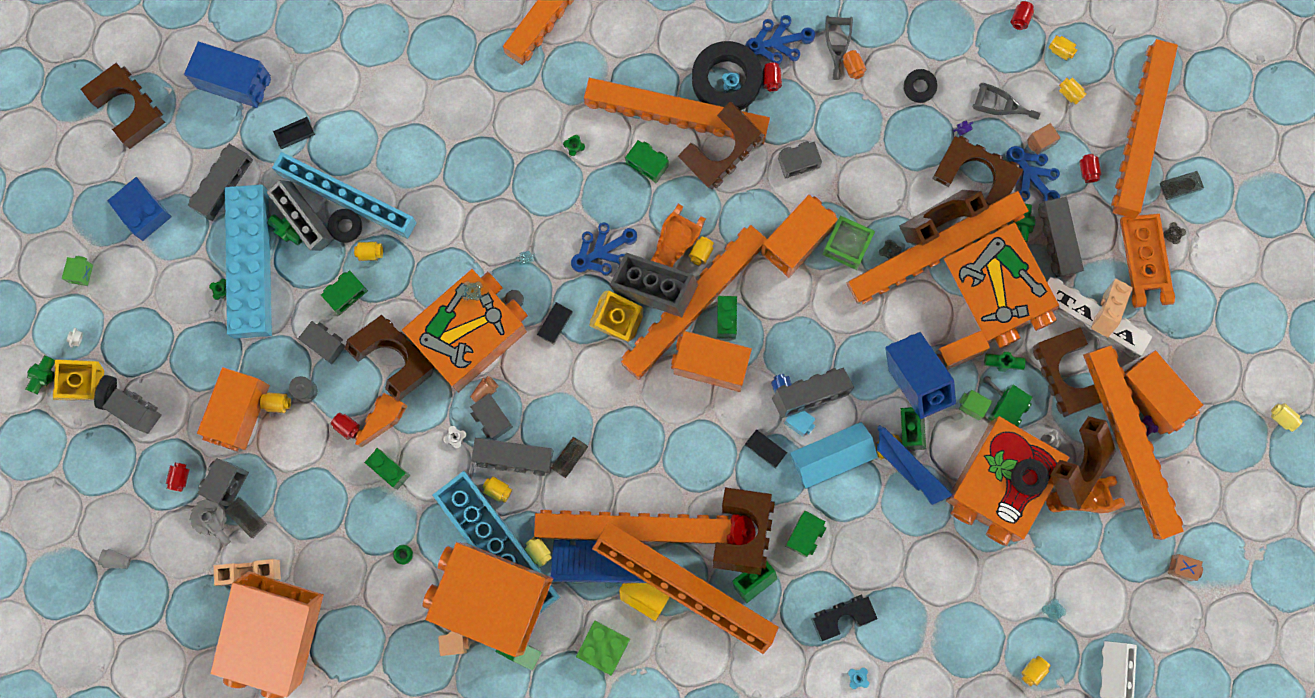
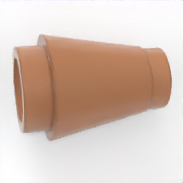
M487 376L481 380L470 397L474 402H478L489 393L492 395L497 392L496 389L499 386L490 376Z

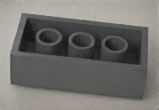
M626 252L610 283V287L615 294L682 318L698 287V283L693 274Z

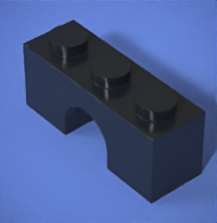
M861 594L851 598L852 602L845 605L844 602L833 605L834 610L826 612L824 609L814 613L815 617L811 618L819 640L823 642L841 634L838 629V620L843 615L851 616L857 627L877 620L878 618L869 597L863 598Z

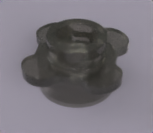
M1171 222L1169 228L1163 232V235L1169 242L1179 244L1182 236L1186 235V230L1177 226V223Z
M887 240L885 241V246L879 250V254L890 259L901 253L902 249L896 243Z

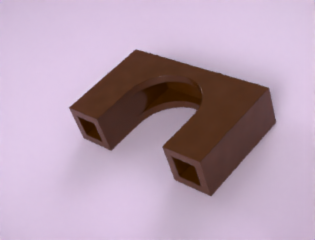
M115 63L80 90L97 109L121 94H129L134 97L135 106L131 115L112 129L120 141L131 149L166 122L161 117L164 114L160 109L150 104L153 101L146 92L143 94L140 91L142 89L141 85L135 79L131 80L130 76L132 74L125 66L121 68Z
M729 102L717 115L732 130L735 137L734 149L726 159L712 161L693 143H690L678 155L690 170L710 189L718 188L723 183L722 179L727 174H732L737 168L736 165L739 161H744L750 155L749 151L753 147L757 148L763 142L762 138L765 136L732 102Z
M955 136L932 179L949 187L963 164L970 161L981 162L991 170L993 175L992 187L985 198L989 206L1011 194L1023 169L1015 162L1003 160V157L997 153L991 154L987 152L986 148L981 145L969 143V140L963 136Z
M961 190L899 225L906 242L925 245L940 236L936 229L938 226L958 217H974L989 207L981 191Z
M382 314L346 341L345 350L358 362L379 348L393 349L403 357L405 366L387 379L385 389L398 402L432 376L433 364Z
M1081 327L1041 341L1033 346L1034 357L1036 360H1039L1042 366L1041 373L1044 378H1047L1049 391L1052 396H1055L1057 410L1063 417L1101 404L1094 384L1085 388H1074L1066 384L1059 373V363L1064 355L1080 350L1088 345Z
M1090 416L1087 417L1079 430L1084 444V457L1080 468L1076 464L1059 460L1050 474L1061 504L1078 510L1116 452L1107 421Z
M725 487L722 513L749 517L756 524L758 533L751 542L744 545L716 542L713 568L761 575V569L766 568L767 562L764 550H768L770 538H766L767 531L771 532L772 520L769 519L770 513H774L775 508L772 494Z

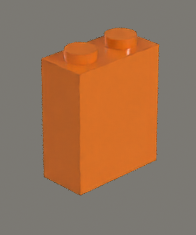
M981 330L943 346L935 353L948 370L981 356L990 346Z

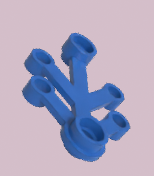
M783 15L780 19V25L771 39L764 40L766 34L772 31L774 26L771 19H766L763 21L762 29L757 37L750 38L745 46L751 49L756 56L760 54L772 63L781 64L783 58L781 53L788 56L790 60L797 61L800 58V51L796 48L790 49L783 44L796 41L810 44L814 41L815 31L807 27L800 33L781 37L785 29L791 25V17ZM786 19L789 23H783V20ZM769 23L771 27H766L765 24ZM809 32L811 36H806L805 33ZM756 44L758 47L753 48L751 45ZM772 47L781 53L776 52L773 54L765 48ZM792 53H797L798 56H797V57H793L791 54H792ZM774 57H779L780 60L775 61Z
M1013 146L1008 149L1006 153L1007 160L1019 164L1020 168L1023 169L1020 195L1021 193L1027 195V198L1022 197L1024 202L1030 198V180L1044 196L1043 201H1048V197L1053 199L1060 198V194L1057 191L1049 190L1038 177L1045 176L1049 180L1054 181L1060 176L1059 170L1056 168L1029 166L1026 162L1032 161L1036 162L1038 166H1044L1048 162L1046 154L1025 153L1023 148L1019 146ZM1012 154H1017L1018 158H1014ZM1042 157L1045 162H1040L1039 158ZM1051 172H1055L1056 177L1051 176Z
M602 222L598 226L599 235L594 251L588 255L589 244L593 242V234L589 231L582 234L583 242L580 253L571 260L573 270L582 273L589 269L601 272L605 276L610 275L612 272L610 264L604 263L600 265L592 261L599 258L620 265L619 259L624 257L625 254L615 255L608 252L624 243L628 245L634 244L637 241V232L632 228H627L623 231L622 236L604 245L610 227L606 222ZM606 226L607 230L601 231V227ZM632 233L633 237L628 238L626 237V234ZM590 235L591 239L585 240L584 237ZM583 260L584 263L583 265H578L577 261ZM609 267L610 270L608 272H604L603 268Z

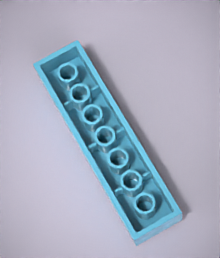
M263 184L225 187L227 335L234 339L272 336L270 226L267 224L270 218L269 195L267 194L268 190Z
M465 471L461 472L432 495L468 544L542 573L468 473ZM552 585L549 588L540 614L561 598Z

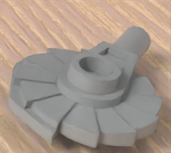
M209 499L196 502L197 505L191 510L192 513L189 519L191 520L192 528H195L199 534L210 535L212 533L218 537L224 546H227L231 541L223 532V526L227 521L224 505L217 504Z

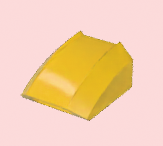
M609 290L604 291L599 298L589 326L629 342L635 337L643 318V307Z
M55 360L53 400H94L98 383L104 376V369L98 361Z
M623 583L619 589L620 600L654 621L657 620L670 598L648 583Z

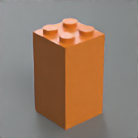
M808 194L763 243L761 254L790 278L834 230L838 218H836V214L831 209L823 207L822 202L817 197H812Z
M687 331L683 332V336H678L676 344L678 354L673 355L671 369H674V375L741 392L752 348Z
M1156 350L1141 358L1125 371L1124 379L1132 390L1131 397L1133 402L1144 416L1152 417L1153 423L1158 426V433L1160 435L1166 432L1171 434L1174 431L1180 430L1186 425L1185 421L1189 418L1190 420L1200 413L1199 409L1203 406L1201 401Z
M222 367L197 434L203 436L202 440L233 451L238 452L239 448L246 450L261 410L262 394H267L270 385L258 378Z

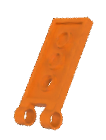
M1160 213L1138 215L1135 219L1121 217L1120 224L1131 287H1133V307H1145L1147 299L1144 290L1161 289L1160 301L1162 305H1173L1175 303V293L1172 286ZM1150 268L1152 273L1147 274L1145 269Z

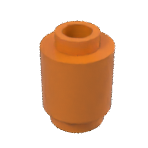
M856 50L845 53L843 55V64L849 77L854 79L863 77L867 69L860 54Z

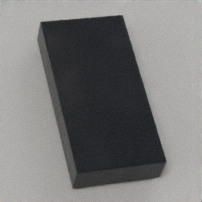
M308 117L273 131L281 149L315 135Z
M556 302L537 336L554 345L573 311Z
M757 429L745 443L746 447L775 469L788 453Z

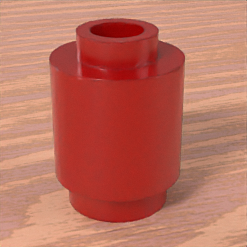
M1022 1L1016 6L1010 21L1015 29L1023 30L1028 28L1034 14V5L1030 2Z
M767 63L764 65L763 87L769 92L778 91L782 87L781 68L778 63Z
M1094 154L1082 156L1083 159L1079 160L1082 179L1085 180V183L1099 181L1102 175L1099 158L1094 156Z
M341 412L331 421L333 429L347 440L355 439L360 431V425Z
M175 462L174 466L170 465L165 483L167 484L166 489L183 491V487H186L190 469L186 468L187 464Z

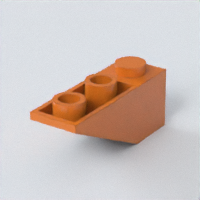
M383 393L382 396L377 398L374 411L366 417L365 427L357 433L355 444L363 447L396 425L405 412L407 405Z

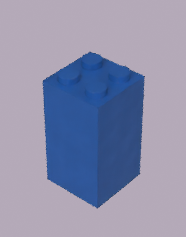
M199 41L184 73L196 89L258 108L259 103L263 101L265 88L269 86L271 81V75L261 61Z
M921 332L909 335L907 338L885 347L888 371L920 419L956 404L954 379Z

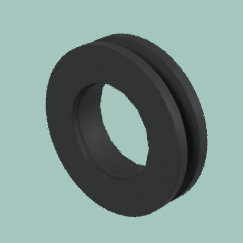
M721 41L711 44L700 52L694 62L692 87L700 102L725 107L729 102H732L740 110H743L756 99L761 88L762 67L760 61L751 49L741 43ZM720 62L735 63L743 69L746 77L745 83L739 90L732 93L717 91L708 80L711 68Z

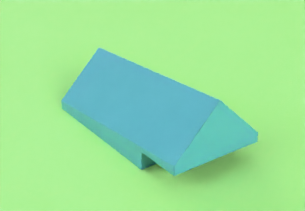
M862 422L790 453L805 489L878 458L873 437Z

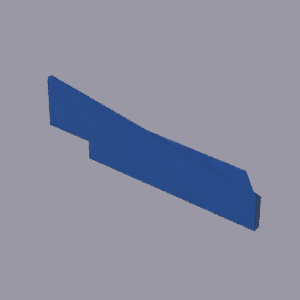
M881 425L878 426L879 443L877 444V451L916 490L919 491L921 489L932 505L953 495L886 428Z

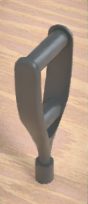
M826 16L825 37L834 61V80L840 79V63L851 40L853 17L851 16L850 18ZM828 24L849 25L846 46L831 45Z
M987 83L979 84L980 89L975 104L972 106L973 109L992 115L1025 114L1031 118L1039 119L1040 112L1027 110L1004 90ZM987 90L1007 100L1004 110L982 106Z

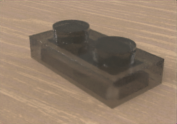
M1198 171L1164 180L1160 183L1166 201L1204 189Z
M572 437L551 469L566 478L583 456L588 446L577 438Z
M238 497L225 510L250 538H254L267 525L241 497Z

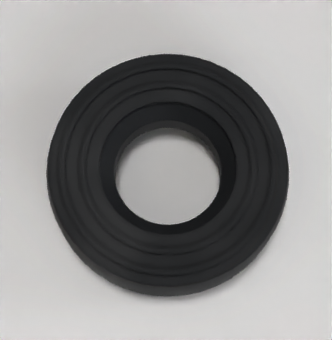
M916 69L910 72L904 81L906 96L917 103L927 102L933 98L938 87L934 74L925 69ZM916 80H924L928 86L927 90L924 92L916 91L913 86Z
M339 209L329 217L328 231L335 240L348 243L357 239L361 234L362 221L354 211ZM343 219H348L352 222V227L348 232H341L338 229V224Z
M104 375L100 379L94 397V406L96 408L105 410L102 407L117 388L116 377Z
M1025 459L1014 466L1011 473V481L1015 489L1020 493L1036 495L1046 488L1049 474L1041 462L1035 459ZM1027 469H1031L1037 474V482L1033 485H1028L1023 481L1022 475Z

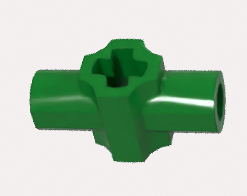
M1025 203L1029 211L1024 214L1025 217L1015 223L1027 243L1029 233L1033 232L1036 219L1035 216H1031L1032 205Z
M273 214L268 219L267 224L274 228L273 232L284 241L288 242L290 240L296 245H300L303 242L285 217L282 220Z
M1003 352L1001 355L986 353L984 357V366L997 367L1000 372H1006L1008 369L1024 370L1025 358L1013 357L1011 352ZM1003 358L1005 359V362H1008L1007 365H1004V362H1001Z
M44 355L39 365L35 363L33 366H30L27 372V378L30 381L25 390L38 395L43 385L47 387L53 381L54 372L51 369L55 364L54 359Z

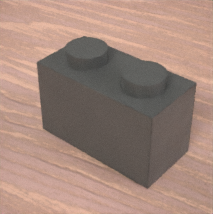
M809 141L803 142L795 148L786 147L778 155V161L785 179L818 169L822 163L815 141L811 143Z
M311 321L298 337V340L330 364H333L345 349V345L341 343L343 339L335 333L331 335L326 332L329 328L321 322L316 324Z
M490 393L470 406L473 410L470 414L476 422L480 421L484 427L481 430L487 438L491 437L493 440H496L513 428Z

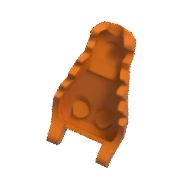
M678 203L674 211L663 223L657 249L651 261L673 267L675 262L696 242L701 234L706 218L701 216L697 224L680 215L684 206Z
M1116 476L1099 478L1079 510L1062 505L1057 492H1050L1046 499V505L1052 512L1074 510L1110 513L1121 509L1126 504L1123 498L1113 500L1109 488L1118 483Z

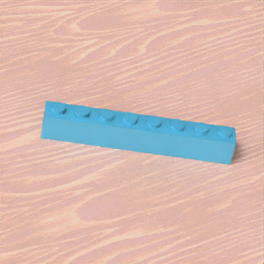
M283 152L280 153L272 167L279 176L346 209H350L358 215L406 239L409 238L417 224L412 216Z

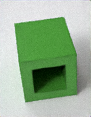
M75 256V258L67 257L62 279L71 284L88 286L93 264L82 256Z
M970 390L967 394L964 392L960 398L959 403H961L959 410L977 420H981L992 401Z

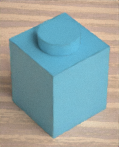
M806 411L788 416L784 422L785 425L802 437L805 433L809 435L816 426L813 424L815 418Z

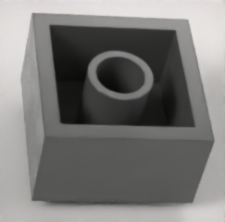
M116 388L102 407L133 429L149 434L162 415L157 412L158 407L144 401L143 397L126 388L124 391Z
M216 458L208 468V475L200 482L197 494L217 504L231 507L249 472L227 461Z

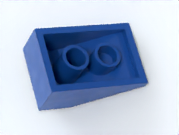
M137 177L107 200L122 222L142 241L172 217Z

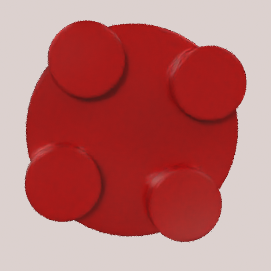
M738 514L731 516L732 525L730 534L727 535V543L744 545L751 542L756 537L753 521L747 516H739Z

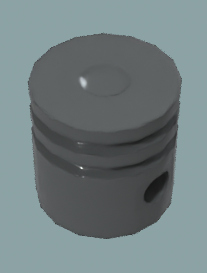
M295 377L289 384V393L301 402H311L317 396V386L306 377Z

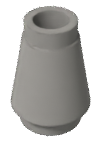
M103 549L99 556L98 565H102L103 568L128 569L131 558L111 549Z

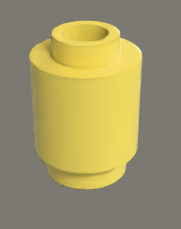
M1286 403L1277 404L1271 410V418L1285 430L1289 429L1292 432L1303 422L1300 419V415Z
M533 537L525 543L527 547L524 550L539 568L552 559L551 552L541 538L536 539Z

